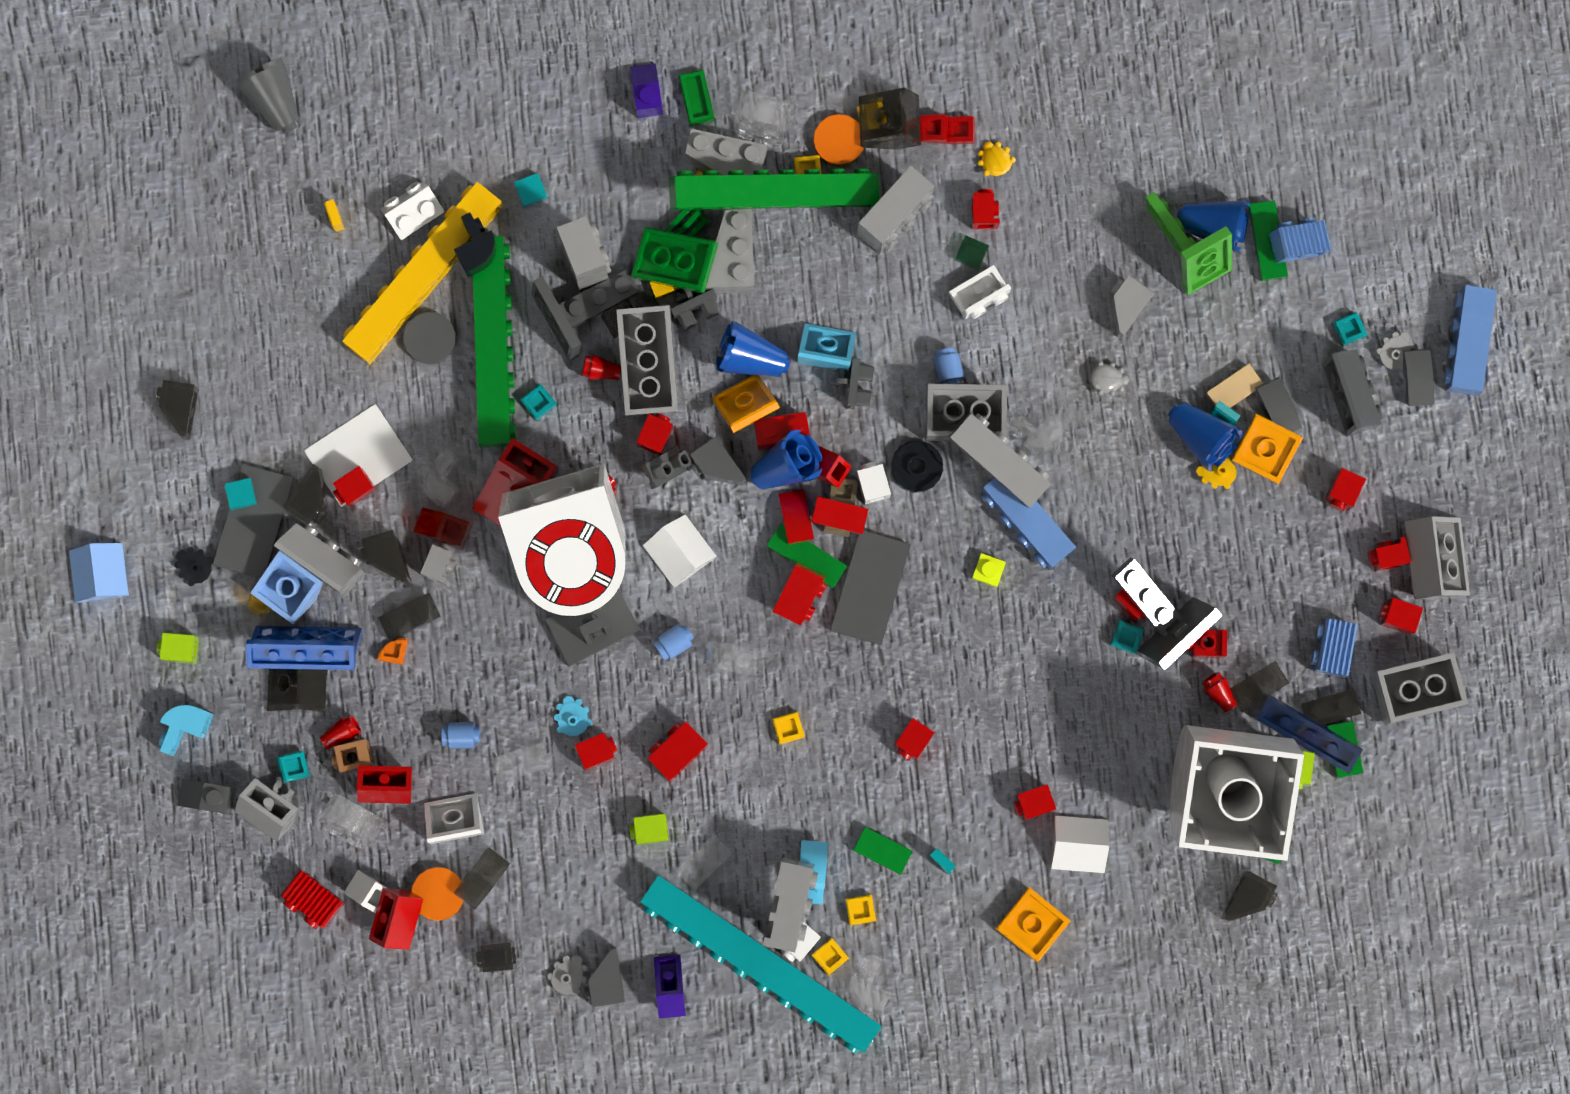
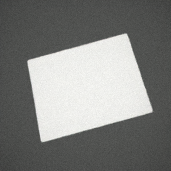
M376 404L304 450L334 497L333 491L336 488L333 483L358 466L364 469L375 486L412 461V458ZM337 500V502L339 503V505H340L341 507H343L344 505H346V503H343V504L341 505L340 502Z

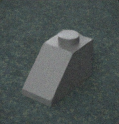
M1129 275L1125 281L1119 279L1111 290L1114 293L1111 299L1116 337L1120 340L1154 295L1152 291Z

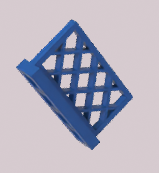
M256 626L251 639L246 641L247 668L355 670L356 654L362 637V628Z

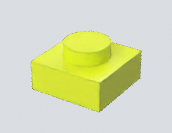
M981 553L972 579L997 588L1006 562Z

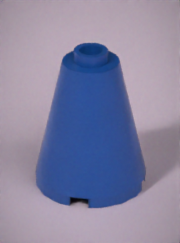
M1250 201L1186 203L1183 208L1178 209L1177 218L1181 221L1184 231L1202 239L1226 226L1232 233V251L1240 253L1242 248L1238 247V242L1244 243L1249 214L1245 213L1244 210L1245 207H1250Z
M731 321V324H728L719 346L721 348L720 356L722 357H716L715 370L722 373L780 377L782 373H787L791 359L787 358L788 353L743 325Z
M1186 402L1181 405L1179 403L1175 404L1169 411L1170 425L1201 465L1209 472L1213 471L1212 465L1218 468L1237 446L1234 443L1236 436L1240 439L1242 437L1243 431L1238 427Z
M800 430L790 431L752 466L750 471L751 481L760 489H769L807 482L817 478L822 472V468L819 469L822 454L818 445L811 436L800 434Z

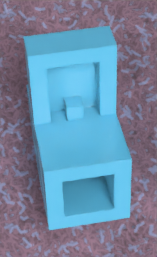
M190 705L176 706L167 711L160 720V723L169 726L168 731L164 730L160 737V752L175 756L184 732L204 739L214 714Z
M801 840L799 861L815 864L813 872L818 873L815 889L810 888L808 898L813 899L812 904L823 905L828 842Z

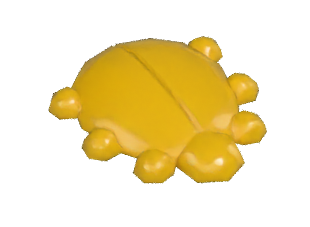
M992 142L984 143L983 150L978 152V156H981L982 160H979L977 163L979 166H983L984 176H1000L1010 170L1012 163L1016 159L1010 156L1009 147L1001 148L1002 144L1000 142H996L995 145Z
M1230 457L1218 468L1212 465L1213 471L1211 472L1207 471L1203 466L1197 468L1198 476L1203 477L1202 483L1211 482L1213 489H1216L1218 486H1224L1225 489H1229L1237 475L1235 465L1230 461Z

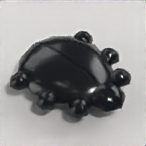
M188 547L187 552L184 550L177 552L176 558L178 561L175 562L174 567L180 568L178 577L188 580V586L202 583L209 578L212 571V557L207 558L202 549L194 552L192 547Z

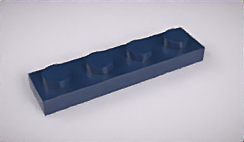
M1272 695L1268 697L1256 720L1285 737L1294 739L1297 744L1348 774L1364 750Z

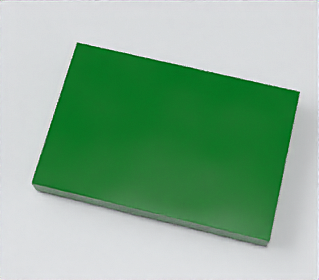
M645 227L631 277L637 280L705 293L718 243L713 240Z

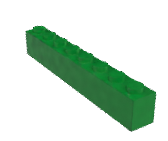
M819 169L804 170V174H795L794 170H779V174L769 175V170H754L753 175H744V170L728 171V175H718V171L711 170L702 171V175L693 176L692 171H677V176L669 178L670 210L873 207L879 201L878 173H870V169H854V174H845V169H831L829 174H820Z
M494 236L496 254L492 263L483 271L473 275L478 445L480 448L507 447L512 438L516 440V424H511V414L516 413L515 398H510V388H515L514 372H509V362H514L513 346L508 344V336H513L512 320H508L507 310H512V296L507 295V285H511V270L506 269V259H510V244L505 243L503 236Z

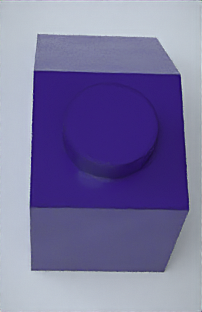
M656 64L630 67L637 118L663 115Z
M681 955L654 957L659 1019L686 1016Z

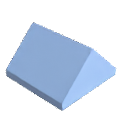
M92 543L69 550L75 603L129 596L122 543Z
M279 550L251 591V594L291 624H295L317 600L323 581Z

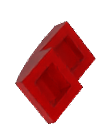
M946 114L920 115V141L940 144H975L974 116L948 117Z
M804 489L778 494L788 545L814 540Z

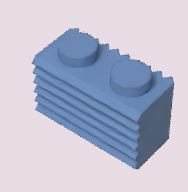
M1315 218L1301 220L1298 225H1293L1292 221L1276 225L1277 229L1269 233L1276 263L1323 256L1332 251L1325 220L1316 222Z
M1330 618L1322 620V624L1318 623L1315 632V639H1319L1317 650L1313 649L1310 664L1314 665L1313 672L1342 678L1349 676L1358 624Z

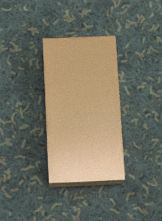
M1248 364L1206 392V396L1214 407L1220 400L1226 406L1232 408L1256 391L1255 387L1262 385L1263 382L1251 365Z

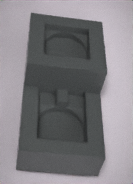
M1430 350L1403 351L1406 404L1408 406L1435 404Z
M1279 377L1255 387L1263 411L1267 413L1269 420L1293 432L1302 428L1294 405Z

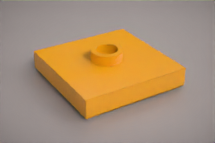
M752 375L712 397L715 406L733 433L780 408L759 375Z
M1255 413L1232 457V461L1279 484L1303 436Z
M1028 887L995 929L1038 963L1071 920Z

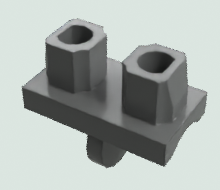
M683 289L684 293L676 296V300L678 303L685 300L688 301L671 309L674 321L678 320L684 330L697 325L693 312L702 309L706 320L719 314L716 303L717 295L714 289L695 298L693 296L700 294L699 292Z
M856 358L852 360L850 379H846L847 370L839 369V378H831L830 381L831 385L837 387V396H844L845 388H849L847 409L854 410L855 406H870L871 390L857 389L858 380L872 382L874 366L860 363L861 359Z
M676 446L642 464L641 467L649 478L651 489H655L686 472L688 466L691 465V460L685 450L680 452L679 447Z

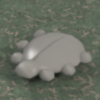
M1394 332L1392 339L1384 338V345L1382 348H1378L1377 353L1387 368L1403 370V351L1413 349L1414 343L1409 342L1410 336L1408 333L1402 332L1399 336L1397 332Z
M1101 360L1097 362V366L1092 370L1091 380L1099 396L1103 395V393H1109L1110 396H1114L1116 390L1119 392L1124 391L1123 385H1127L1129 382L1128 376L1123 374L1124 368L1119 367L1116 369L1114 362L1104 364Z
M574 955L571 960L569 956H564L563 963H554L555 969L553 973L547 975V978L558 993L564 995L580 994L581 990L579 987L581 983L587 981L586 977L583 976V972H586L587 967L581 965L582 959L580 956Z

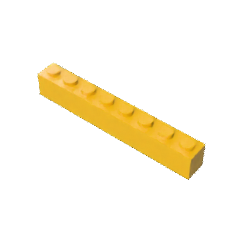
M476 182L474 186L469 185L461 195L462 200L457 206L452 205L444 215L446 219L440 226L435 225L427 235L429 239L423 246L420 244L413 250L411 254L412 259L406 266L403 264L397 269L392 283L389 286L386 284L380 289L376 302L373 305H367L360 314L361 319L356 325H350L344 332L343 337L345 338L342 341L344 345L368 365L375 360L456 264L458 258L454 249L472 240L462 222L461 216L470 212L473 219L479 217L485 229L503 208L502 201L479 182Z

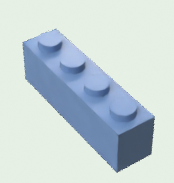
M1465 285L1460 289V292H1456L1454 307H1457L1456 317H1453L1450 331L1454 333L1453 342L1449 343L1447 349V358H1450L1449 368L1446 367L1443 382L1447 383L1446 391L1473 396L1483 392L1497 293L1495 289Z
M995 478L981 490L984 494L982 496L984 502L991 509L995 507L1000 512L999 519L1007 528L1013 527L1018 533L1016 536L1017 540L1024 548L1030 547L1036 554L1033 558L1043 569L1047 567L1051 570L1076 548L1037 501L1031 508L1026 507Z

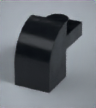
M470 212L461 216V219L472 240L454 249L468 278L486 269L492 263L496 254V241L492 230L482 235L481 233L485 232V229L479 217L473 219Z

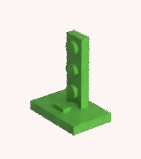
M1155 192L1145 197L1146 210L1181 257L1182 288L1188 296L1232 271V233L1226 226L1196 243L1192 237L1187 238L1183 232L1184 227L1177 217H1172L1169 213L1170 208L1163 198L1159 199Z

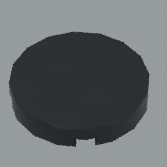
M909 441L901 445L894 453L891 462V474L896 484L903 490L912 493H923L932 489L939 482L943 472V459L939 451L930 443L922 441Z

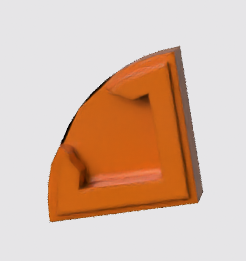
M399 638L389 642L380 650L376 660L404 665L409 639Z

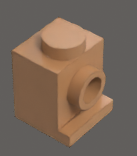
M363 739L334 746L335 753L331 754L334 769H339L340 773L357 771L358 765L374 766L368 740ZM351 753H356L357 760L354 763L348 761V756Z

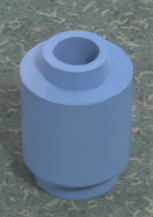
M945 348L936 351V358L933 360L938 383L960 384V381L964 379L960 356L956 353L955 348Z
M677 624L657 637L658 640L653 642V644L665 661L669 657L673 659L693 646L690 641L694 637L686 625L681 628Z
M449 722L448 725H442V746H449V749L475 748L476 743L481 742L480 727H476L475 722Z

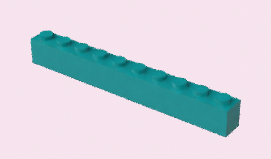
M659 875L640 901L645 905L642 909L653 918L660 915L667 920L664 925L677 934L680 929L689 935L687 941L699 949L704 945L712 950L709 955L718 962L723 963L724 960L734 965L731 969L733 972L744 979L747 975L755 979V987L766 994L771 990L778 995L776 1001L788 1009L793 1005L801 1010L798 1016L810 1024L815 1020L823 1025L821 1031L832 1039L836 1035L844 1039L845 1043L843 1046L853 1053L857 1054L859 1050L865 1053L882 1026Z

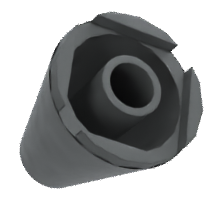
M281 58L267 62L262 67L256 70L253 69L236 79L238 87L276 132L282 130L283 134L297 128L296 122L299 121V116L285 63Z

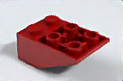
M512 438L497 461L472 509L501 527L498 516L502 494L554 479L559 471L558 466Z

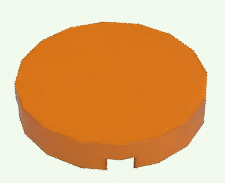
M836 114L828 116L819 123L815 130L813 144L817 155H820L821 159L827 164L842 167L852 164L862 154L865 135L863 128L857 120L848 115Z
M435 867L427 869L418 875L412 885V893L423 898L419 914L430 920L441 921L451 918L459 912L464 902L465 889L463 882L456 873L447 868Z

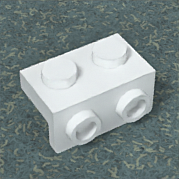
M424 181L409 185L404 194L399 197H391L384 203V207L380 209L401 240L445 212Z
M993 265L949 291V295L964 319L971 316L973 319H976L986 312L985 308L992 303L997 306L1009 298L1007 294L1010 293L1011 287L1009 284H1005Z

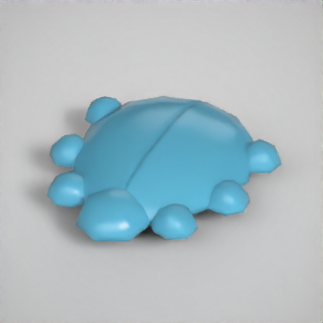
M566 696L563 699V704L557 705V709L560 712L555 714L554 720L558 721V733L578 736L584 733L588 726L592 725V721L588 719L587 715L589 708L581 706V699L574 701L573 697Z

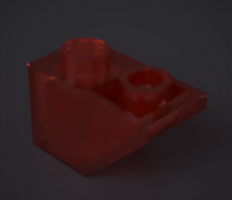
M422 507L413 532L463 550L472 525L469 521L447 513Z

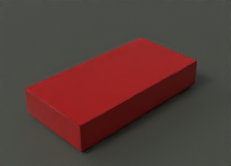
M817 496L811 522L863 534L869 508Z

